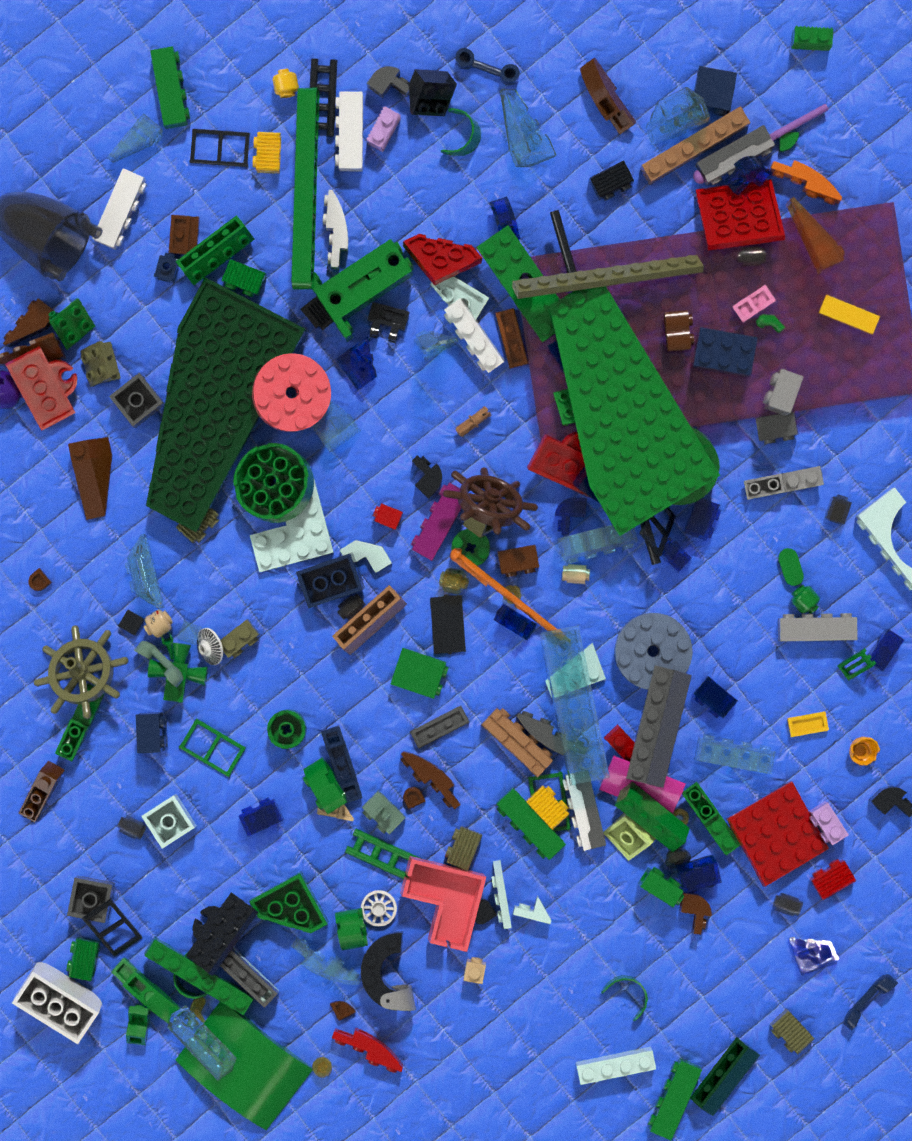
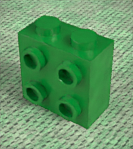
M647 867L638 882L639 886L673 908L675 904L679 905L684 898V895H682L684 891L681 889L680 882L672 877L669 879L665 878L664 872L656 867H653V869Z

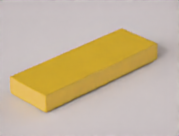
M825 295L818 312L821 315L871 335L874 333L880 318L876 314L829 295Z

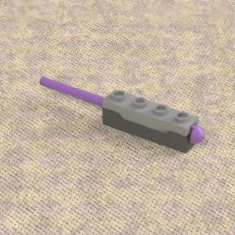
M823 104L771 134L762 125L698 161L695 165L697 170L693 174L694 181L698 184L705 182L706 185L719 183L723 180L722 176L726 174L731 176L739 171L738 167L744 164L747 167L756 161V157L760 155L765 157L772 153L771 149L775 146L774 140L829 110L828 106Z

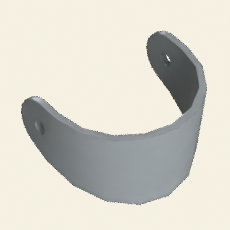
M411 985L392 986L398 988L399 991L385 993L380 999V1004L386 1009L399 1011L416 1010Z

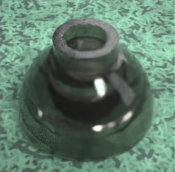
M679 847L674 852L671 850L667 852L665 863L668 868H677L687 864L692 857L685 848Z

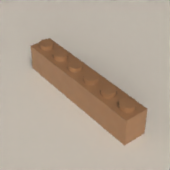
M740 106L642 164L640 170L649 185L744 130L751 122Z

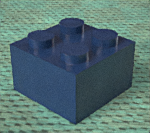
M163 712L136 714L137 753H157L164 751L168 747V737L164 735V728H167V717L163 716Z

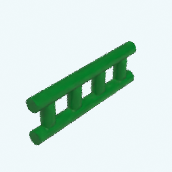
M356 828L353 836L357 837L353 848L347 846L344 852L401 879H404V876H408L404 871L395 867L399 857L409 860V856L420 858ZM364 841L375 845L370 856L360 852ZM382 849L392 853L388 864L378 860Z

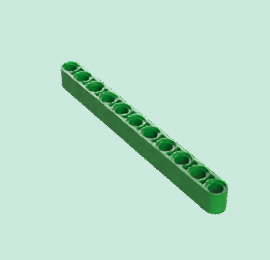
M318 87L298 88L292 248L293 290L313 289L319 132Z

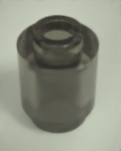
M760 246L741 247V250L737 251V262L741 263L742 267L760 266L762 263H766L765 248H760Z
M356 593L340 603L337 612L343 620L346 618L350 620L366 604Z
M129 815L126 818L121 817L117 825L120 828V833L134 840L136 838L141 840L147 827L143 825V822Z
M782 892L779 896L776 895L773 901L775 911L790 916H799L803 905L799 898Z

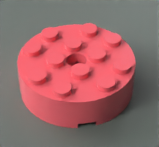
M283 354L271 359L259 370L253 383L252 400L258 415L266 424L277 430L297 432L313 426L324 416L331 400V386L327 374L316 361L301 354ZM288 388L296 390L295 398L287 397L286 390Z

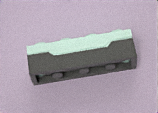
M234 947L220 965L264 1008L279 992Z

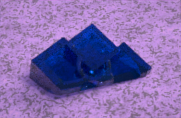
M368 336L336 358V361L357 390L377 377L376 369L373 366V354H370L368 344L370 339Z
M795 937L788 939L801 976L837 964L839 958L831 941L823 940L818 942L814 939L801 940L795 939Z

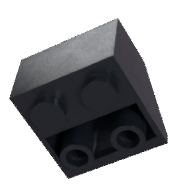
M414 70L409 83L410 113L412 115L445 116L457 83L448 71Z

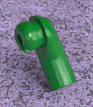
M762 314L756 320L758 327L772 326L778 334L785 328L774 315Z

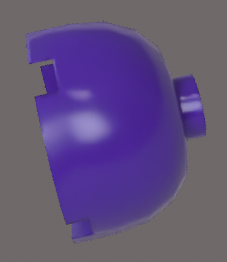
M0 370V409H9L14 407L23 396L10 372Z

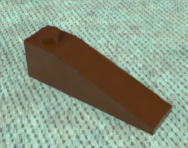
M109 437L69 443V452L86 520L106 516L110 469L113 457Z

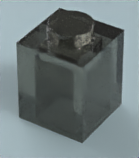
M837 494V497H831L823 519L844 525L852 502L847 501V497Z

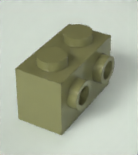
M249 619L245 620L220 640L223 652L228 658L233 656L235 659L244 652L242 650L243 647L247 644L250 647L259 640L257 637L260 633Z

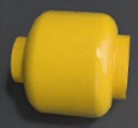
M289 69L278 70V74L272 78L275 94L279 95L280 98L295 96L299 88L296 73L289 72Z

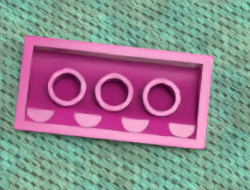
M613 756L602 778L599 790L618 797L624 787L634 782L673 814L686 783L666 776L664 788L626 779L630 762Z

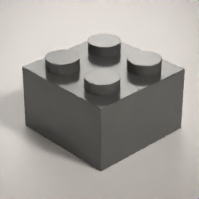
M140 373L109 396L134 428H137L165 406L163 400Z
M77 875L73 882L67 916L82 919L83 916L110 898L112 899L115 882ZM111 905L89 920L102 923L107 922Z

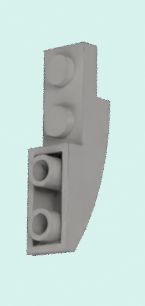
M821 466L745 480L744 485L747 500L821 486L824 485Z

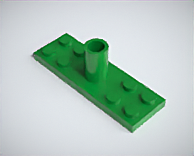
M507 225L476 248L543 343L555 334L549 306L560 299L556 293L517 298L512 288L513 281L521 280L522 278H537L543 276V274L509 225Z

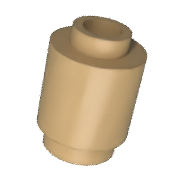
M568 564V566H563L562 581L573 584H585V581H589L590 569H586V565Z

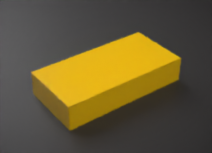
M826 711L787 718L790 737L829 730Z

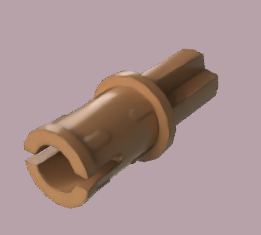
M483 406L482 409L472 416L469 415V418L457 426L455 430L459 436L463 437L475 427L478 428L480 423L492 415Z

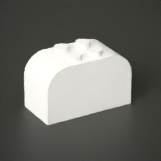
M37 962L16 993L12 1004L78 1044L99 1014L102 1002L91 990L56 968L43 962Z

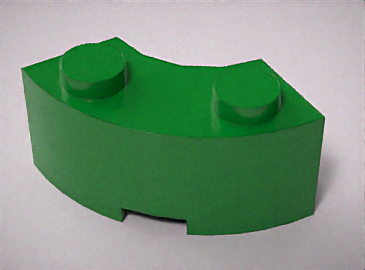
M323 757L303 769L305 774L303 780L308 787H311L317 798L315 802L320 810L324 809L327 814H330L347 803L345 792L340 787L333 770Z

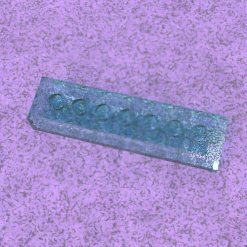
M579 625L541 632L539 636L569 784L572 786L608 779L610 775Z

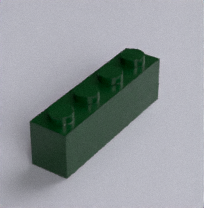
M736 1037L690 1099L702 1110L714 1116L760 1054Z

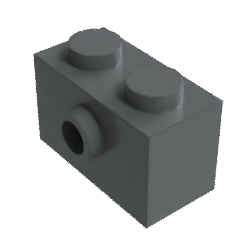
M791 412L787 416L777 414L756 418L759 441H764V444L776 443L775 439L783 438V441L794 440V436L799 435L795 412Z

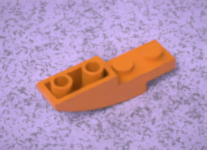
M796 160L792 162L791 167L776 161L772 162L769 171L773 173V176L781 179L783 177L789 178L792 183L797 185L805 184L802 191L806 192L808 197L815 199L817 197L823 198L824 202L831 205L839 204L842 200V196L823 175L809 166Z

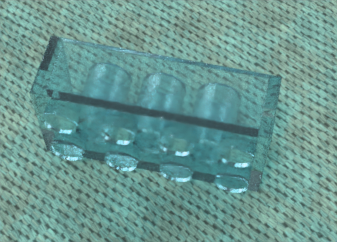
M609 525L558 538L556 542L561 562L566 561V564L578 562L579 557L584 556L585 560L597 557L596 553L602 551L606 555L616 552L615 548L622 547V550L635 547L634 543H637L638 539L635 528L619 536L614 526Z

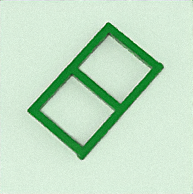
M197 718L183 742L179 745V749L227 777H230L232 770L246 748ZM197 724L217 735L204 758L184 747ZM220 738L240 748L227 772L208 761Z
M561 771L559 773L540 775L538 778L536 776L528 777L531 795L534 793L533 780L559 777L562 799L557 801L562 800L567 805L563 773ZM569 815L565 818L566 826L555 827L553 830H571Z

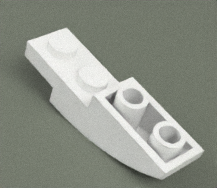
M329 190L328 195H325L324 198L327 214H323V225H326L327 231H333V234L330 233L329 245H332V253L328 252V264H331V269L339 270L341 251H348V230L339 200L333 190Z

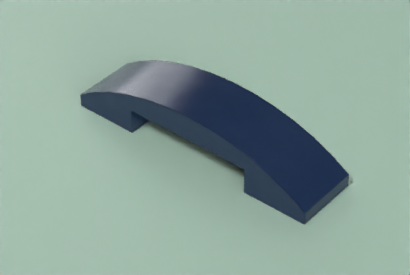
M340 726L321 731L337 781L345 792L347 803L363 798Z

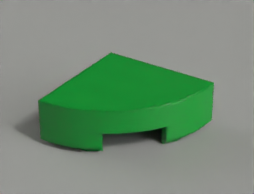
M788 132L779 137V152H785L792 148L798 140L799 132Z

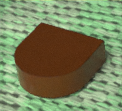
M38 568L30 575L28 583L33 590L42 591L52 581L41 568Z
M410 787L404 792L403 798L408 810L426 802L421 790L417 787Z

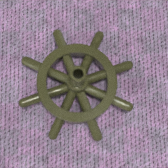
M73 625L71 628L72 641L64 644L57 651L47 645L43 646V652L52 657L48 668V676L35 679L34 685L38 687L50 684L52 690L59 696L50 709L51 713L56 714L66 701L72 704H82L83 717L89 719L91 717L90 702L97 700L105 692L113 698L117 699L120 697V693L112 688L110 684L113 678L114 667L126 665L128 658L122 657L112 660L109 653L103 648L111 636L110 630H105L99 640L95 642L89 639H80L79 627ZM82 649H90V653L83 661ZM71 653H75V658L68 657ZM99 654L102 663L91 665ZM62 664L69 669V671L59 673ZM102 671L101 678L98 679L92 673ZM72 678L63 690L60 681ZM86 681H89L95 687L88 691ZM79 682L80 694H71Z

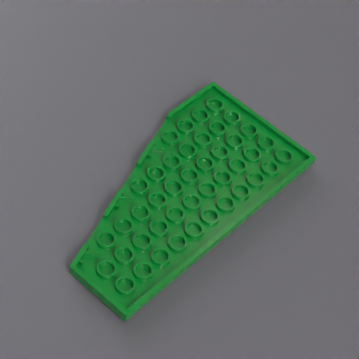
M607 287L575 290L549 306L589 486L618 535L621 536L718 478L720 474Z

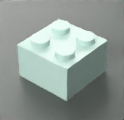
M177 794L141 816L161 848L166 847L197 826Z

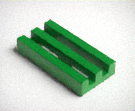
M865 648L837 665L848 681L876 664L874 660H870V654L866 655L865 652L867 650ZM860 656L862 657V659L858 660L854 664L850 665L847 668H844V666L848 663L852 662ZM866 662L867 665L852 674L848 673L850 670Z

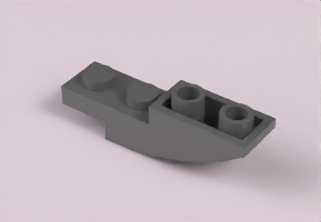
M523 711L522 714L517 713V718L525 729L544 746L561 755L565 754L566 749L585 755L587 747L584 746V742L574 739L573 742L566 739V735L556 732L555 735L552 734L554 726L551 725V721L540 718V721L533 718V714Z

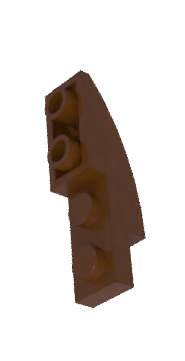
M593 58L579 68L584 83L598 110L606 121H611L619 134H622L637 123L616 94V86L596 58Z
M407 751L401 752L403 757L400 760L407 768L410 766L414 770L412 775L419 783L422 781L425 784L431 779L432 783L430 785L436 793L440 791L443 794L444 798L442 800L448 808L452 806L456 809L461 805L450 791V788L455 783L448 775L432 762L419 755Z

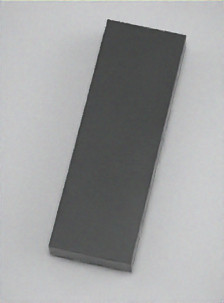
M460 705L413 729L410 733L419 749L468 724L469 720Z

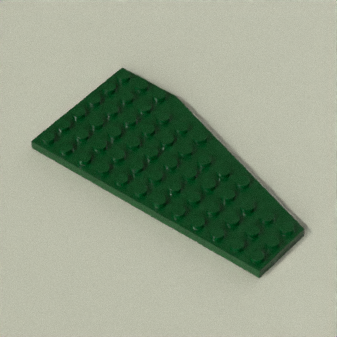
M206 277L204 278L177 329L178 334L169 373L162 422L160 423L153 473L146 501L147 507L198 533L260 418L252 400L253 383L257 373L271 359L283 354H294L306 332L305 328Z

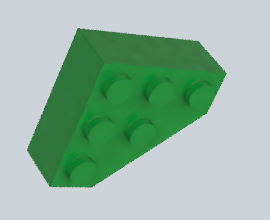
M302 871L249 900L252 908L258 911L257 917L259 919L272 921L307 933H313L329 922Z

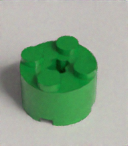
M469 529L459 532L454 537L451 547L452 550L461 548V554L477 566L487 559L490 552V544L486 535L480 538ZM468 543L476 545L474 553L466 552L465 548L468 547Z
M290 709L281 710L274 714L267 725L269 739L275 746L282 749L293 748L300 744L307 732V725L303 716L297 711ZM289 724L292 732L285 734L282 726Z
M362 908L335 913L337 933L342 950L368 946L367 929L363 920Z

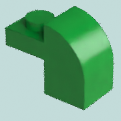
M142 1005L129 1006L126 1043L146 1045L151 1011L149 1008H145Z

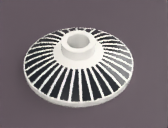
M201 629L197 636L199 652L207 663L217 665L223 658L222 643L212 629Z

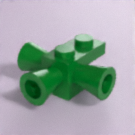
M172 642L173 661L170 662L182 672L184 678L178 687L172 685L166 678L163 700L183 703L185 685L188 680L205 686L208 667L190 668V664L185 662L191 645ZM150 659L148 678L166 677L164 673L167 669L160 662Z

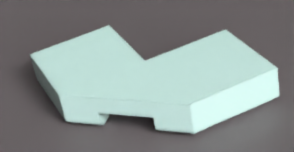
M355 540L340 549L342 555L353 552L356 562L366 557L375 573L392 564L382 546Z

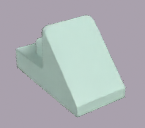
M538 895L533 910L530 909L531 906L519 903V906L514 905L513 915L551 924V918Z

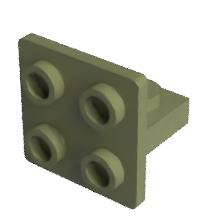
M98 341L81 350V360L84 363L86 378L89 381L90 387L121 379L111 342L103 343Z

